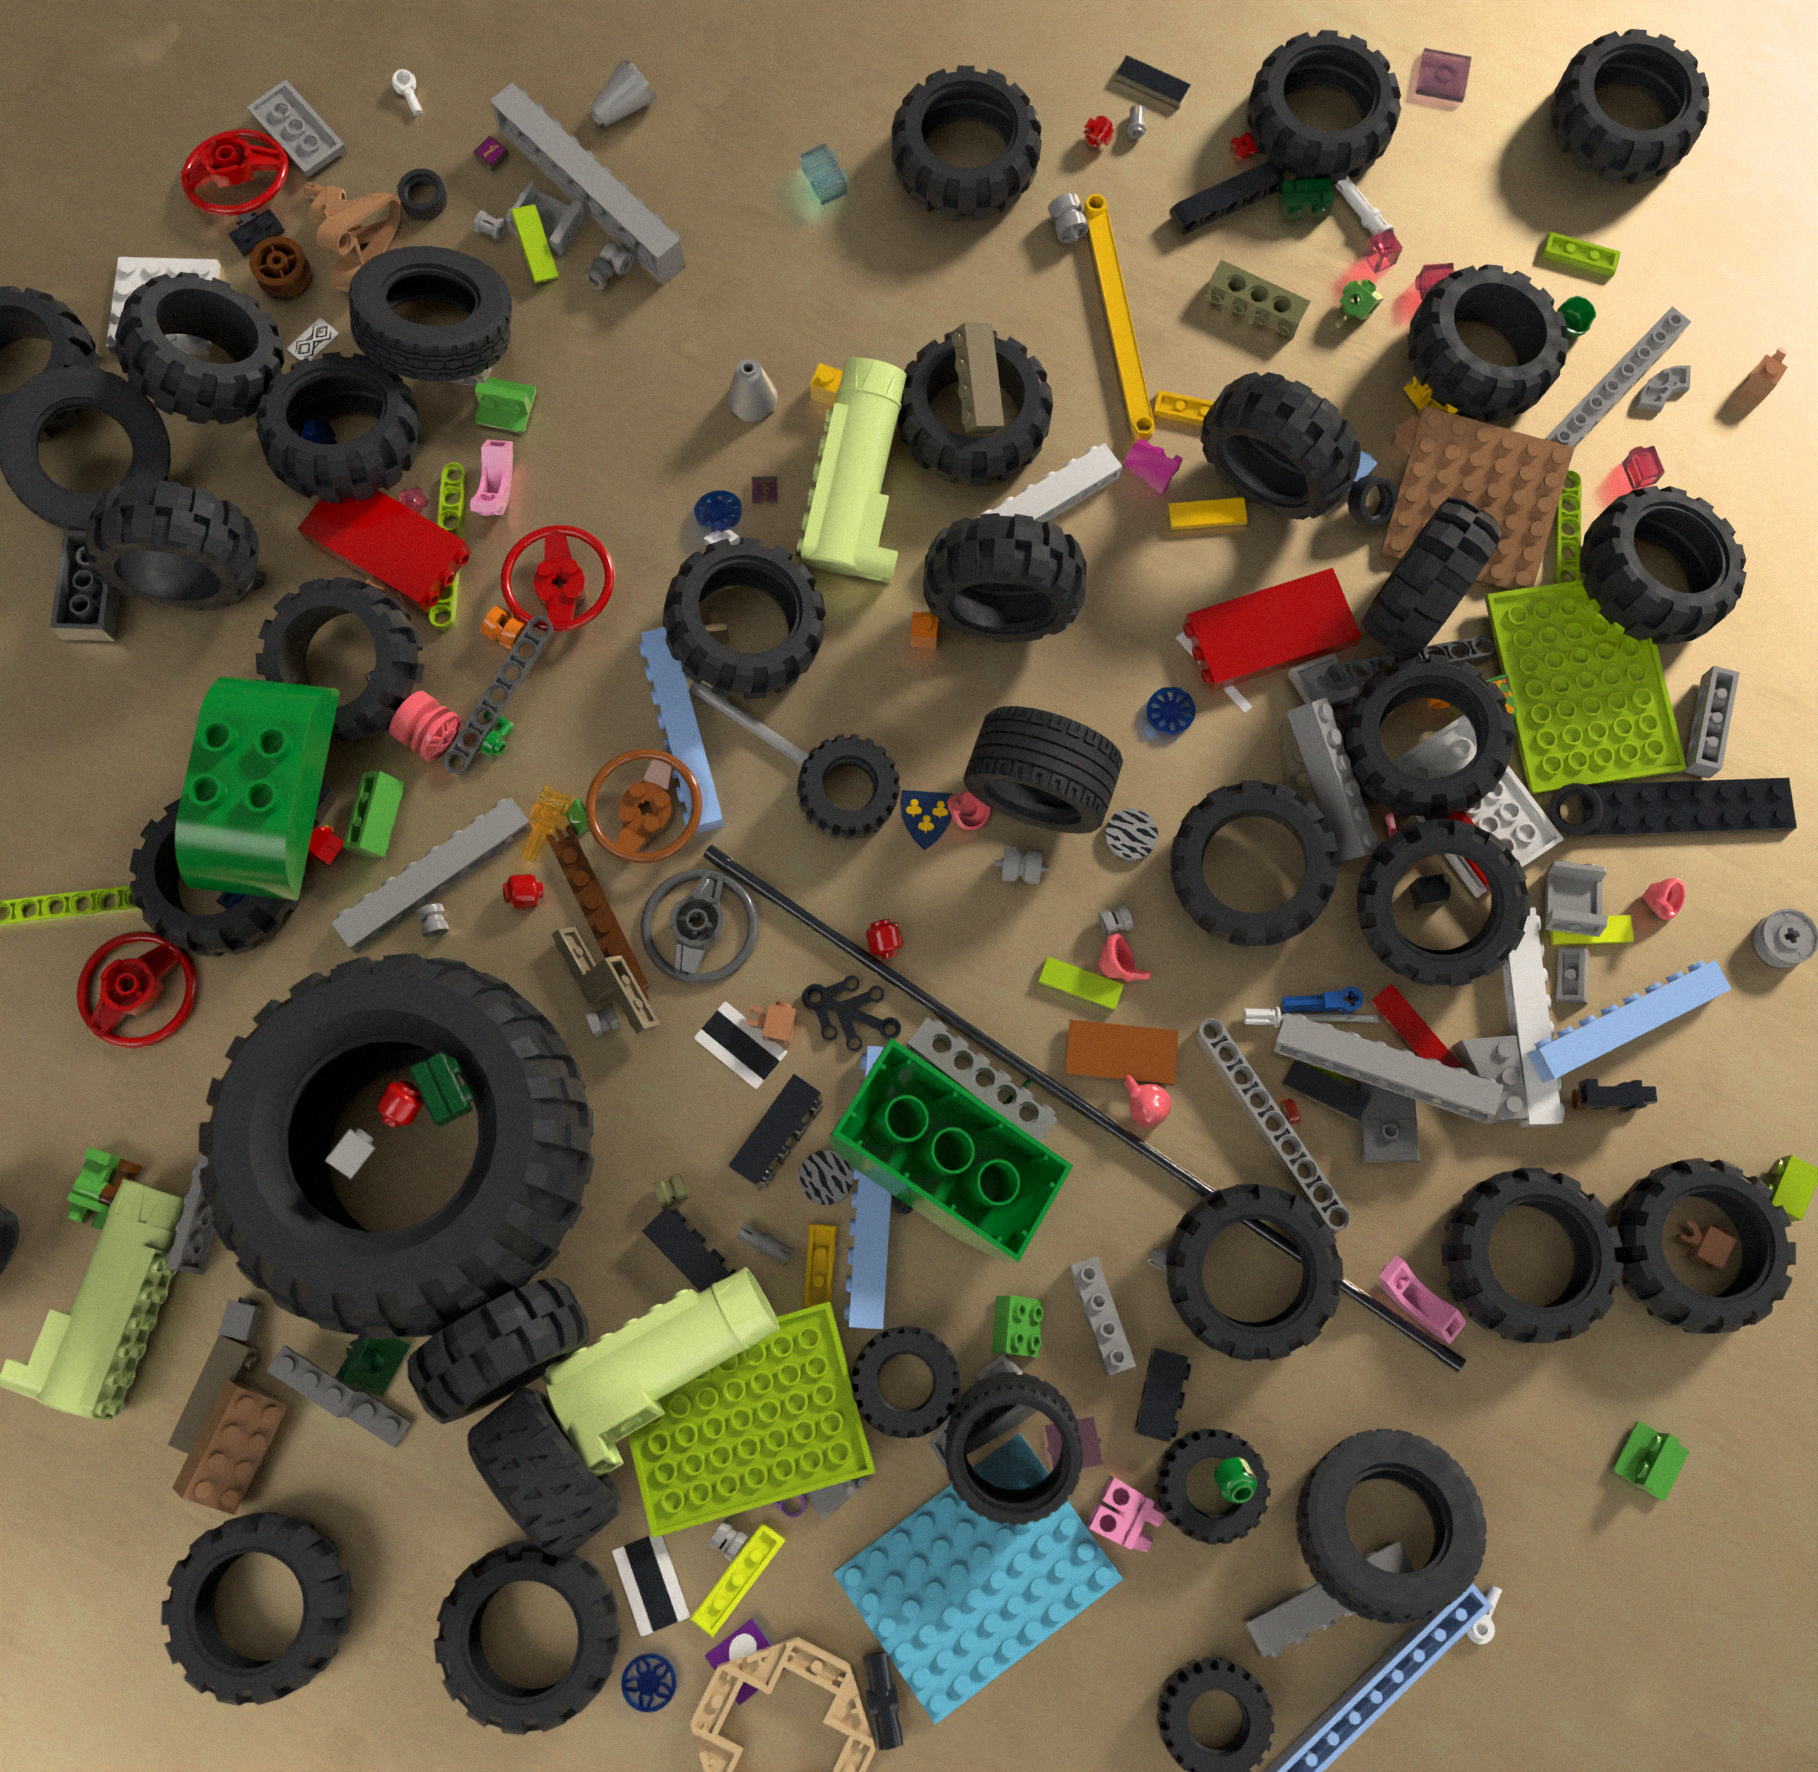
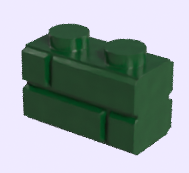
M1331 178L1281 181L1278 189L1280 218L1298 220L1302 217L1313 216V218L1320 219L1330 215L1334 204Z
M439 1053L427 1059V1061H423L410 1068V1072L434 1124L439 1127L444 1126L456 1118L472 1112L473 1108L470 1102L474 1101V1097L467 1084L461 1085L457 1075L461 1074L462 1071L454 1057L449 1059V1056L445 1053Z

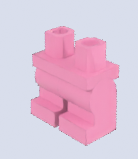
M1109 1476L1099 1499L1115 1509L1111 1511L1096 1503L1085 1526L1130 1550L1135 1548L1147 1552L1153 1538L1141 1532L1145 1521L1159 1527L1165 1513L1155 1506V1502L1115 1477Z

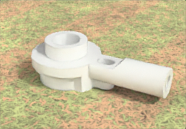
M398 70L392 77V86L397 93L405 95L413 115L419 116L422 114V109L413 92L417 84L416 79L408 70Z
M1493 1585L1490 1586L1486 1596L1492 1607L1466 1632L1468 1638L1477 1644L1488 1643L1495 1633L1491 1616L1502 1590Z

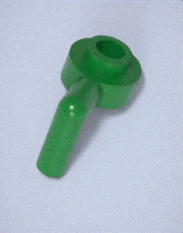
M485 711L483 718L491 721L490 712ZM502 716L496 724L500 728L497 731H491L481 746V753L490 758H494L496 755L500 756L506 747L505 738L513 729V723Z

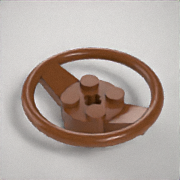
M636 749L622 753L608 761L597 772L590 784L585 804L587 824L596 842L607 853L620 860L646 864L667 859L679 852L691 840L698 828L702 814V794L698 781L686 764L669 753L654 749ZM650 759L652 761L642 782L633 783L621 797L619 817L623 821V826L616 844H613L605 836L597 820L596 801L599 790L606 778L620 766L635 760ZM673 769H675L687 783L691 794L692 809L689 822L682 834L667 847L655 852L638 853L647 841L652 838L651 836L667 831L673 823L675 809L669 793ZM650 805L653 811L651 813L647 812L646 816L643 815L642 808Z

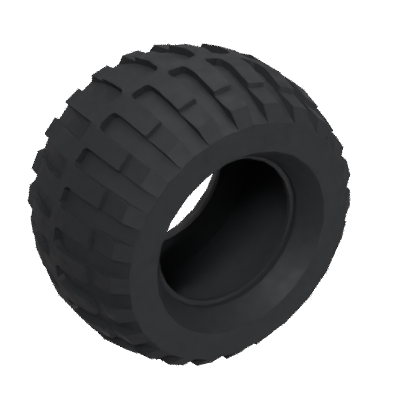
M417 953L385 955L383 960L376 961L371 960L367 956L336 965V968L330 969L331 975L324 976L317 972L299 981L288 989L291 995L290 998L282 1003L276 999H271L253 1018V1021L258 1026L246 1038L241 1036L235 1037L224 1056L232 1060L223 1078L220 1080L212 1077L206 1103L213 1107L210 1121L202 1122L199 1126V1152L201 1155L208 1157V1166L199 1169L201 1173L199 1179L207 1204L216 1208L211 1213L215 1219L211 1223L225 1248L233 1251L239 1258V1261L235 1263L239 1271L258 1289L267 1291L276 1306L297 1317L306 1318L318 1324L321 1329L384 1340L387 1338L434 1336L477 1308L506 1293L525 1286L540 1270L544 1271L560 1253L558 1247L569 1228L573 1229L584 1208L581 1206L584 1186L590 1182L595 1160L591 1154V1138L594 1135L593 1110L590 1108L585 1094L586 1086L579 1064L570 1054L554 1025L507 982L486 972L481 973L469 967L465 962L441 957L426 959L420 957ZM439 1053H445L449 1056V1059L454 1057L462 1071L459 1075L465 1084L468 1085L474 1097L473 1102L478 1115V1144L473 1165L461 1188L442 1209L415 1225L397 1231L372 1233L364 1229L346 1212L335 1193L329 1172V1163L325 1161L329 1157V1147L335 1124L347 1103L363 1086L383 1073L404 1066L417 1065Z

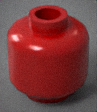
M533 874L512 875L508 878L507 883H503L504 902L509 904L513 910L535 908L538 905V899L543 898L542 882H537Z
M890 918L870 923V928L866 930L865 935L871 954L881 955L882 959L897 956V950L904 945L899 924L894 921L891 922Z
M400 1080L399 1083L393 1082L387 1086L377 1104V1108L383 1115L381 1120L387 1125L397 1128L399 1125H410L415 1120L424 1104V1100L416 1085Z

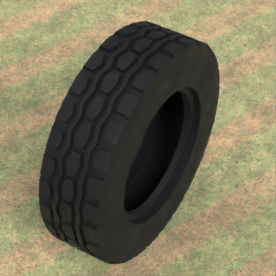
M434 246L397 248L368 260L357 270L349 288V310L353 339L359 349L371 361L394 374L432 382L465 379L482 373L486 369L488 370L501 359L508 348L512 301L508 287L496 271L468 254ZM433 300L454 305L465 311L469 317L462 322L452 325L426 326L407 321L395 314L393 310L407 302Z
M63 366L50 369L46 373L44 371L32 377V380L26 381L20 386L6 403V407L0 416V468L11 490L33 514L51 525L65 530L87 531L91 507L105 491L93 494L73 492L55 483L45 473L38 457V442L46 424L59 413L75 408L98 410L116 420L127 433L133 450L130 468L124 478L116 484L124 487L129 481L145 480L148 483H159L160 480L167 481L171 465L170 441L164 421L158 410L154 407V404L147 396L141 397L130 385L129 381L99 368L84 366L64 368Z
M1368 1430L1357 1433L1356 1436L1352 1435L1335 1445L1310 1471L1297 1500L1299 1505L1296 1506L1295 1522L1298 1523L1296 1533L1298 1543L1301 1544L1300 1551L1305 1564H1308L1309 1571L1316 1582L1323 1586L1322 1589L1333 1600L1336 1599L1339 1605L1351 1613L1354 1611L1360 1617L1371 1621L1376 1619L1380 1623L1394 1624L1398 1622L1403 1624L1422 1620L1443 1610L1456 1601L1473 1583L1475 1575H1478L1483 1563L1481 1558L1485 1555L1487 1543L1485 1534H1487L1486 1518L1483 1517L1484 1509L1480 1496H1477L1474 1484L1470 1477H1467L1464 1473L1465 1470L1455 1459L1453 1460L1450 1457L1449 1453L1438 1445L1432 1444V1441L1419 1435L1414 1436L1413 1433L1402 1430ZM1371 1479H1387L1406 1486L1421 1499L1431 1516L1434 1527L1433 1550L1422 1569L1411 1573L1388 1572L1374 1566L1359 1553L1349 1536L1345 1520L1347 1500L1355 1485Z

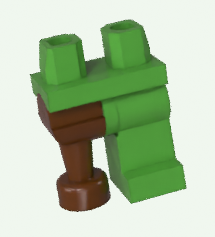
M88 1147L84 1156L87 1159L80 1176L73 1185L72 1193L70 1192L67 1197V1201L72 1202L67 1218L85 1224L90 1211H97L91 1227L102 1230L108 1215L107 1212L122 1180H130L132 1175L138 1176L142 1166ZM116 1170H120L121 1172L116 1181L111 1185L110 1183Z

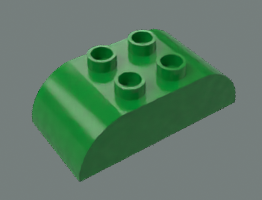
M230 676L221 677L212 684L200 708L176 819V858L180 874L187 886L194 889L298 901L340 694L339 690L328 687Z
M892 1038L886 1043L829 1135V1142L834 1150L857 1171L955 1238L977 1250L1009 1262L1019 1263L1073 1167L1071 1163Z

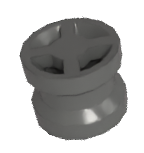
M594 258L591 263V269H587L583 276L591 286L598 290H604L607 286L606 281L614 276L615 271L606 261Z

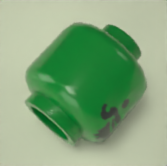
M1239 1457L1227 1458L1215 1469L1214 1479L1221 1495L1227 1501L1244 1503L1251 1499L1257 1488V1480L1245 1459Z

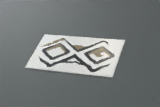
M320 317L287 350L298 360L308 358L311 361L339 333Z

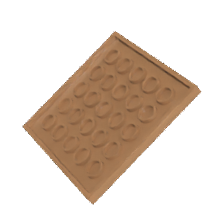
M1425 406L1421 413L1397 494L1398 500L1388 524L1380 555L1401 560L1437 508L1448 497L1462 498L1493 516L1503 531L1497 547L1474 582L1506 591L1534 587L1575 448Z

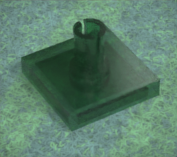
M359 1335L357 1340L349 1343L352 1349L347 1347L346 1353L348 1356L335 1378L343 1383L382 1397L411 1345L398 1338H387L384 1340Z

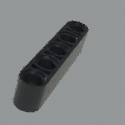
M1268 161L1176 203L1170 209L1169 214L1180 233L1188 234L1277 193L1281 181L1285 180L1272 161Z

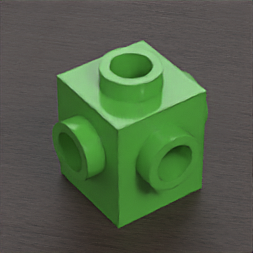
M1360 279L1354 282L1350 281L1342 291L1344 295L1339 302L1344 305L1343 309L1346 313L1364 320L1370 318L1384 300V297L1376 291L1377 286L1368 279Z

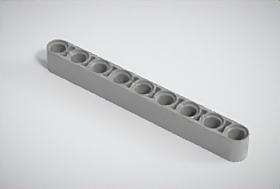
M1214 1018L1204 1020L1196 1030L1198 1043L1303 1200L1314 1208L1313 1210L1323 1221L1327 1222L1332 1233L1346 1229L1350 1223L1348 1210L1219 1020ZM1203 1028H1213L1216 1032V1037L1214 1039L1207 1038L1203 1033ZM1225 1049L1229 1051L1231 1061H1222L1219 1057V1050ZM1236 1072H1241L1246 1076L1247 1082L1245 1085H1240L1235 1081L1234 1074ZM1251 1095L1261 1098V1108H1255L1251 1105ZM1267 1118H1272L1277 1122L1278 1129L1276 1132L1267 1129L1265 1125ZM1283 1141H1287L1293 1146L1292 1155H1287L1282 1151L1281 1144ZM1298 1165H1304L1308 1168L1309 1176L1307 1179H1303L1298 1175ZM1315 1188L1321 1189L1325 1194V1199L1322 1203L1317 1202L1313 1197ZM1331 1212L1337 1213L1341 1218V1223L1338 1227L1333 1226L1329 1221Z

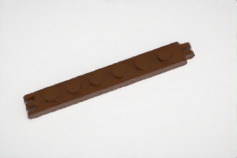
M571 825L566 826V831L570 835L566 838L561 829L556 831L560 839L556 843L551 834L547 835L550 846L604 957L622 955L646 1000H648L649 996L645 989L650 986Z

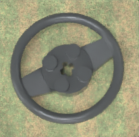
M710 869L687 870L666 879L649 897L641 917V938L644 949L651 961L669 977L690 984L712 983L734 973L746 962L752 953L758 936V914L747 890L732 877ZM700 879L692 894H690L691 896L675 903L670 914V926L677 940L675 967H673L664 960L654 944L651 932L653 913L661 898L669 890L681 883ZM723 885H725L739 897L745 908L748 919L746 940L738 955L730 963L712 972L697 973L706 949L714 948L725 932L726 920L722 908L719 906ZM698 916L702 917L703 925L695 927L691 923L692 920H697Z

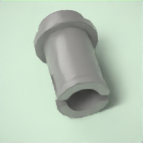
M1136 105L1130 108V124L1127 126V132L1133 139L1143 137L1146 132V125L1144 124L1145 108L1141 105H1138V113H1136Z

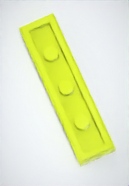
M763 1522L690 1620L713 1638L786 1540Z

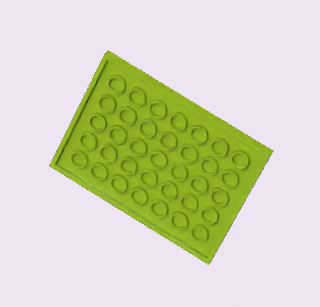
M1584 579L1491 593L1484 597L1502 675L1508 674L1517 709V714L1513 717L1514 729L1530 795L1555 792L1562 786L1571 783L1585 785L1606 784L1682 772L1687 769L1657 644H1653L1651 638L1641 641L1624 634L1625 628L1618 623L1610 624L1598 612L1601 607L1595 599L1589 600L1582 585Z
M831 1302L776 1317L780 1327L778 1331L760 1340L750 1349H746L661 1397L659 1402L665 1414L628 1435L652 1538L876 1473L861 1414L858 1411V1403L853 1399L852 1393H854L853 1384H851V1377Z

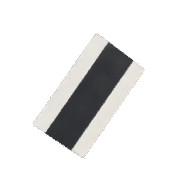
M724 1002L696 1034L694 1039L753 1088L757 1089L787 1054V1051L776 1042L763 1040V1031L758 1027H749L746 1024L748 1019L730 1004Z
M650 1535L612 1551L640 1636H645L690 1617L662 1535L654 1538Z

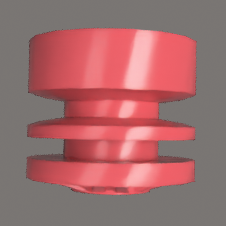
M417 691L409 696L398 708L392 718L389 733L403 745L411 746L413 752L420 754L424 760L433 761L439 758L453 743L461 726V718L456 713L451 712L446 706L439 707V702L425 691Z

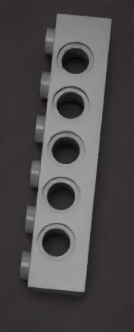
M927 1017L909 1039L907 1047L929 1065L1041 1142L1058 1120L1054 1117L1055 1111L1044 1103L1040 1106L1032 1099L1034 1095L1025 1087L1017 1088L1011 1083L1012 1078L1001 1069L997 1072L989 1066L991 1062L983 1054L978 1052L975 1055L968 1049L969 1044L960 1036L952 1037L946 1032L948 1028L936 1018L932 1021ZM936 1041H944L948 1045V1049L944 1053H938L933 1049L932 1045ZM959 1057H963L968 1060L970 1066L965 1070H959L955 1067L954 1061ZM980 1074H985L990 1078L991 1084L987 1087H981L976 1083V1077ZM1002 1091L1009 1092L1013 1098L1012 1102L1009 1104L1000 1103L997 1098L998 1093ZM1023 1108L1032 1110L1034 1119L1029 1122L1023 1121L1019 1116V1111Z

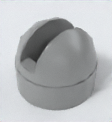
M1162 1246L1154 1248L1149 1255L1148 1263L1155 1268L1166 1271V1248Z

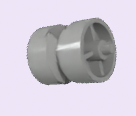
M1068 193L1055 198L1048 206V211L1052 221L1056 224L1055 230L1061 242L1076 241L1089 231L1088 222L1085 215L1081 212L1082 206L1076 194Z
M1005 846L1004 857L1001 860H995V865H999L1002 868L1001 881L1013 882V880H1017L1019 876H1022L1026 884L1039 885L1040 873L1048 871L1049 866H1045L1042 863L1043 851L1030 849L1025 855H1022L1020 850H1017V847Z

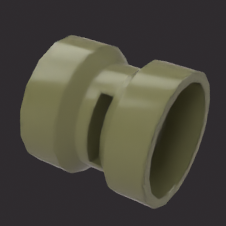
M680 1173L672 1175L669 1181L659 1180L653 1183L662 1209L671 1206L675 1200L682 1202L689 1199Z

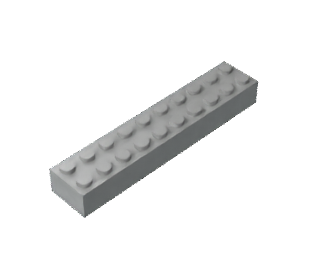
M511 82L490 100L499 131L572 200L582 204L584 211L623 248L632 253L634 258L657 280L665 285L685 267L684 252L681 247L682 239L674 229L669 230L658 214H652L644 201L639 197L635 198L627 185L622 181L619 183L609 168L606 166L602 167L597 162L595 156L589 150L585 151L573 135L569 136L565 133L563 127L556 119H550L540 104L535 105L524 89H518Z

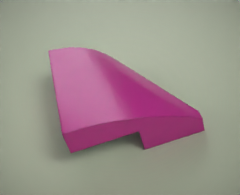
M1139 439L1127 455L1124 465L1159 494L1163 495L1169 488L1172 477L1179 470L1183 458L1176 455L1171 459L1166 456L1164 449L1152 446L1150 443Z

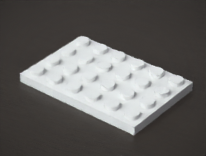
M1463 715L1392 762L1404 772L1421 778H1441L1454 774L1464 768L1476 754L1477 743L1474 729L1467 717ZM1507 766L1504 776L1494 791L1489 792L1479 805L1466 812L1477 827L1492 833L1505 843L1513 856L1519 860L1522 868L1564 840L1509 766ZM1416 816L1420 823L1426 821L1425 817ZM1444 854L1476 898L1488 891L1463 856Z

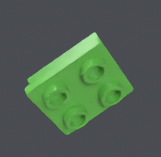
M492 377L487 378L486 384L477 382L475 394L480 404L475 417L476 424L521 434L524 433L536 395V388Z
M996 1295L991 1353L1029 1357L1039 1356L1041 1321L1043 1318L1042 1300L1014 1295Z
M1637 1421L1612 1471L1658 1500L1665 1501L1689 1451L1678 1444L1680 1439L1672 1434L1659 1433L1644 1423Z

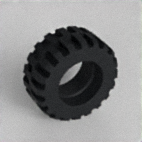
M843 734L836 735L834 740L826 739L820 743L818 748L814 747L809 752L807 759L804 760L798 777L797 797H799L801 811H804L806 814V820L810 824L814 823L817 826V831L822 834L827 832L834 839L845 837V840H854L855 837L859 836L862 839L869 836L871 832L878 831L890 818L900 794L899 771H896L894 768L895 762L892 756L888 758L885 754L886 749L881 745L879 747L873 745L874 740L866 738L865 741L858 739L859 735L851 734L850 738H844ZM841 765H852L862 769L873 783L872 798L867 805L858 810L848 811L831 804L823 790L824 779L831 769Z
M912 1326L893 1327L878 1333L864 1345L853 1366L851 1384H853L854 1393L852 1395L854 1401L858 1403V1411L869 1425L890 1437L901 1439L917 1438L936 1430L949 1418L959 1398L961 1380L954 1354L943 1340L922 1328ZM902 1354L914 1355L922 1359L929 1367L933 1378L932 1391L928 1399L919 1407L911 1410H901L891 1406L885 1401L879 1389V1375L883 1366L891 1358Z
M1201 1429L1188 1432L1180 1439L1177 1438L1171 1443L1172 1447L1168 1451L1165 1450L1161 1457L1163 1459L1161 1466H1158L1156 1472L1158 1483H1155L1160 1499L1158 1502L1161 1509L1164 1510L1168 1521L1184 1535L1206 1544L1233 1543L1234 1539H1242L1249 1535L1248 1531L1251 1528L1255 1529L1260 1524L1258 1519L1261 1514H1266L1268 1508L1265 1505L1266 1499L1271 1494V1488H1268L1267 1480L1270 1479L1269 1473L1263 1467L1264 1460L1261 1455L1253 1450L1254 1447L1248 1441H1244L1240 1436L1224 1430ZM1214 1457L1225 1460L1231 1457H1239L1245 1459L1250 1465L1257 1480V1488L1248 1501L1244 1503L1234 1502L1228 1510L1219 1514H1207L1198 1510L1189 1500L1186 1492L1187 1475L1192 1466L1202 1459Z
M1203 1657L1201 1661L1194 1659L1187 1662L1188 1666L1183 1669L1177 1668L1173 1672L1175 1676L1171 1681L1166 1680L1163 1686V1696H1159L1157 1703L1159 1714H1156L1162 1742L1177 1764L1184 1771L1187 1770L1188 1772H1251L1250 1768L1256 1764L1259 1767L1264 1761L1261 1757L1264 1751H1270L1272 1742L1269 1738L1270 1734L1275 1732V1724L1271 1719V1716L1274 1715L1273 1707L1268 1702V1695L1265 1689L1258 1683V1680L1238 1664L1236 1665L1223 1658L1219 1660L1213 1657ZM1211 1690H1221L1232 1695L1238 1702L1242 1712V1722L1237 1735L1231 1742L1218 1748H1208L1198 1743L1193 1738L1188 1726V1714L1192 1704L1200 1695Z

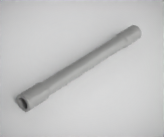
M701 681L700 684L692 683L689 692L705 703L714 706L795 761L798 766L801 767L804 760L809 756V753L802 751L721 695L712 693V688Z

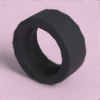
M425 168L414 169L407 172L400 179L397 194L405 212L411 217L430 219L439 215L444 210L447 204V192L440 176L434 171ZM420 185H431L436 188L435 196L428 202L414 203L408 198L410 192Z
M1364 476L1359 478L1353 484L1348 496V510L1352 519L1359 524L1380 526L1387 523L1392 517L1398 500L1397 489L1392 481L1384 477ZM1374 486H1377L1380 494L1379 506L1369 516L1365 505L1366 497L1369 491Z
M1571 783L1562 786L1554 793L1550 800L1549 813L1551 819L1566 834L1581 836L1590 833L1598 827L1603 818L1604 807L1601 798L1593 788L1585 784ZM1574 794L1587 797L1593 806L1590 818L1585 823L1579 825L1565 822L1560 813L1562 802L1568 796Z

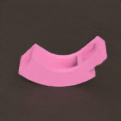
M486 440L481 446L482 471L480 485L477 493L470 500V511H477V514L484 516H502L506 510L510 494L513 442Z
M1395 1255L1391 1262L1384 1266L1382 1273L1378 1276L1382 1282L1380 1287L1415 1321L1450 1345L1467 1323L1459 1310L1427 1289L1415 1277L1406 1262Z

